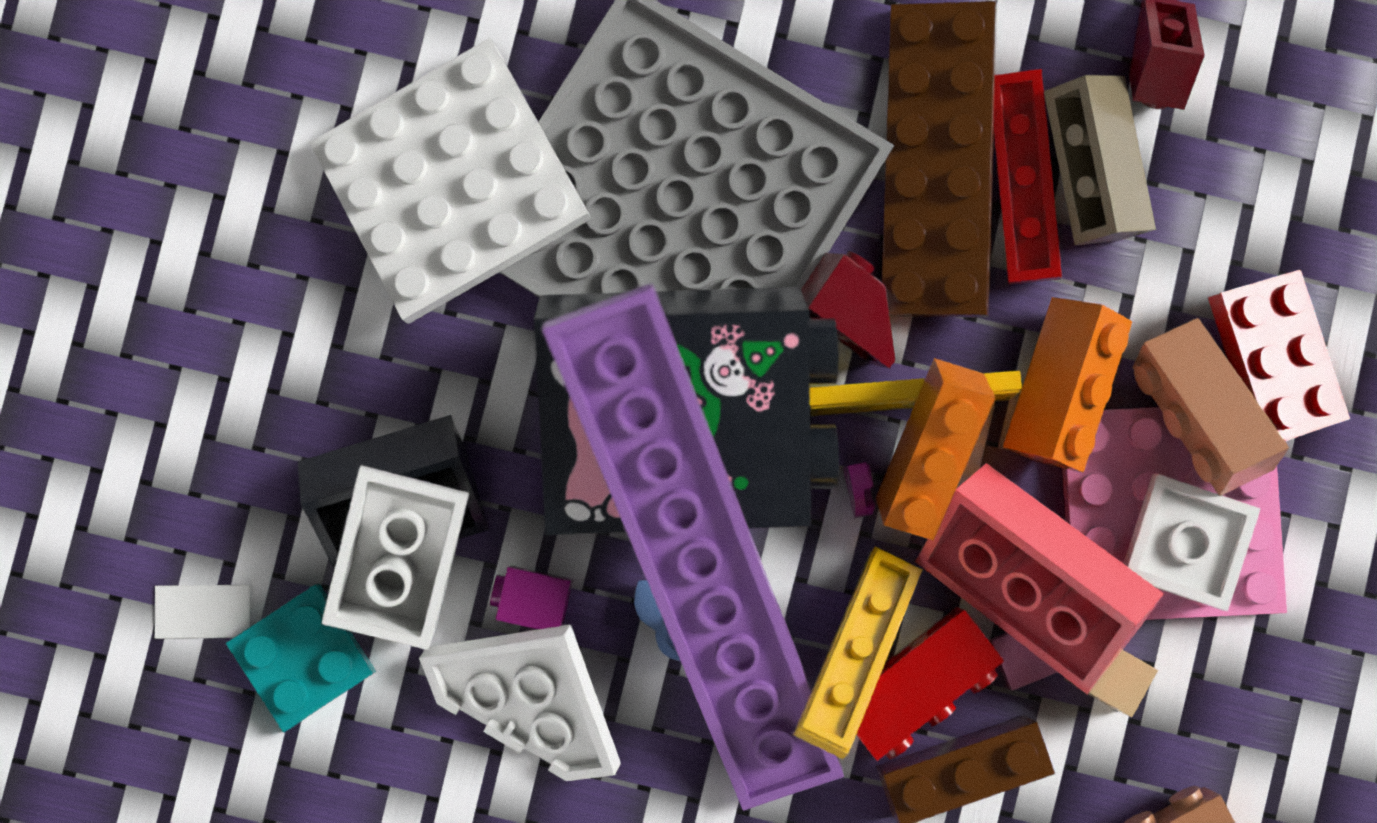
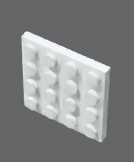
M491 38L486 39L309 142L401 319L408 324L592 219Z

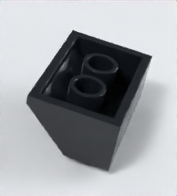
M452 415L298 461L301 506L334 570L360 466L467 492L469 496L458 539L489 530L468 455Z

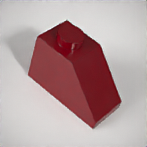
M1142 0L1129 72L1133 101L1141 102L1152 109L1170 107L1185 110L1205 56L1195 4L1176 0Z
M848 251L846 255L825 253L801 288L809 309V319L835 318L839 342L867 363L890 369L896 359L885 285L871 275L874 267L858 254Z

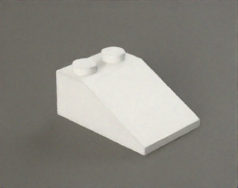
M360 466L322 624L429 650L447 588L469 493Z

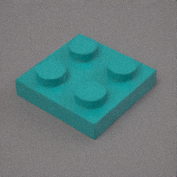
M320 583L313 585L226 643L283 733L377 672L351 631L322 624L328 596Z

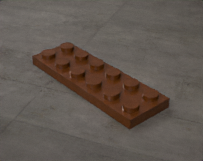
M996 1L891 4L886 141L893 144L894 147L886 158L882 283L886 287L889 316L989 317L997 30Z

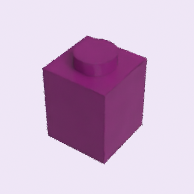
M509 566L505 576L496 575L490 598V606L498 607L497 621L538 630L563 626L574 579Z

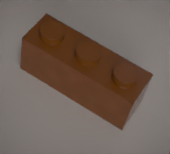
M1026 715L876 766L890 810L897 823H915L1055 774L1038 722Z

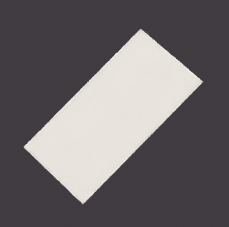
M250 585L155 586V639L234 638L250 628Z

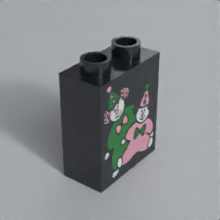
M800 287L655 291L748 528L811 526V490L837 489L839 482V449L836 425H810V385L837 384L838 336L835 318L809 319V309ZM626 292L540 296L534 317L545 535L627 532L542 330L544 322Z

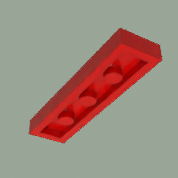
M1042 69L995 75L994 136L1009 285L1062 279Z

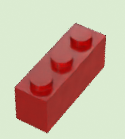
M955 607L885 662L856 733L857 737L876 761L884 755L889 760L899 756L913 744L912 733L926 722L931 727L939 724L955 711L954 700L968 689L973 694L981 691L997 678L998 673L994 669L1002 664L1004 660L965 609Z

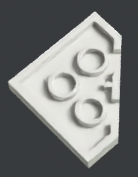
M571 624L432 646L429 650L425 649L419 657L438 705L455 715L460 709L485 724L486 727L483 732L518 753H521L523 748L527 749L550 763L548 771L563 780L573 781L616 774L621 762Z

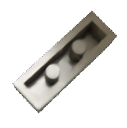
M1084 75L1044 91L1075 245L1116 242L1156 230L1125 76Z

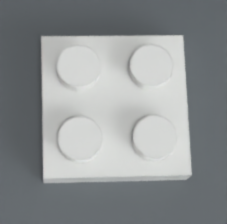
M1152 474L1123 564L1157 589L1222 611H1228L1261 509L1160 474Z

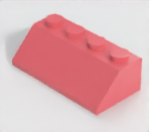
M987 463L955 490L935 539H927L915 561L1086 694L1092 690L1132 639L1164 594Z

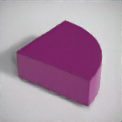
M864 462L843 467L854 519L872 515L875 510V503L872 500L870 491L873 481L869 464L867 465Z

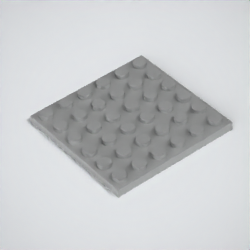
M615 0L538 122L592 219L498 273L539 298L541 295L628 292L650 283L653 284L655 291L800 287L801 289L825 253L830 251L894 145L656 0Z

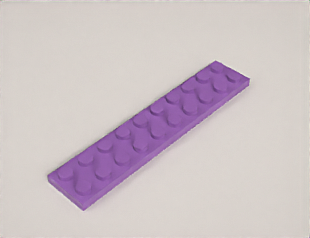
M647 284L544 322L542 330L742 810L744 811L844 777L839 757L793 735L812 689L653 284Z

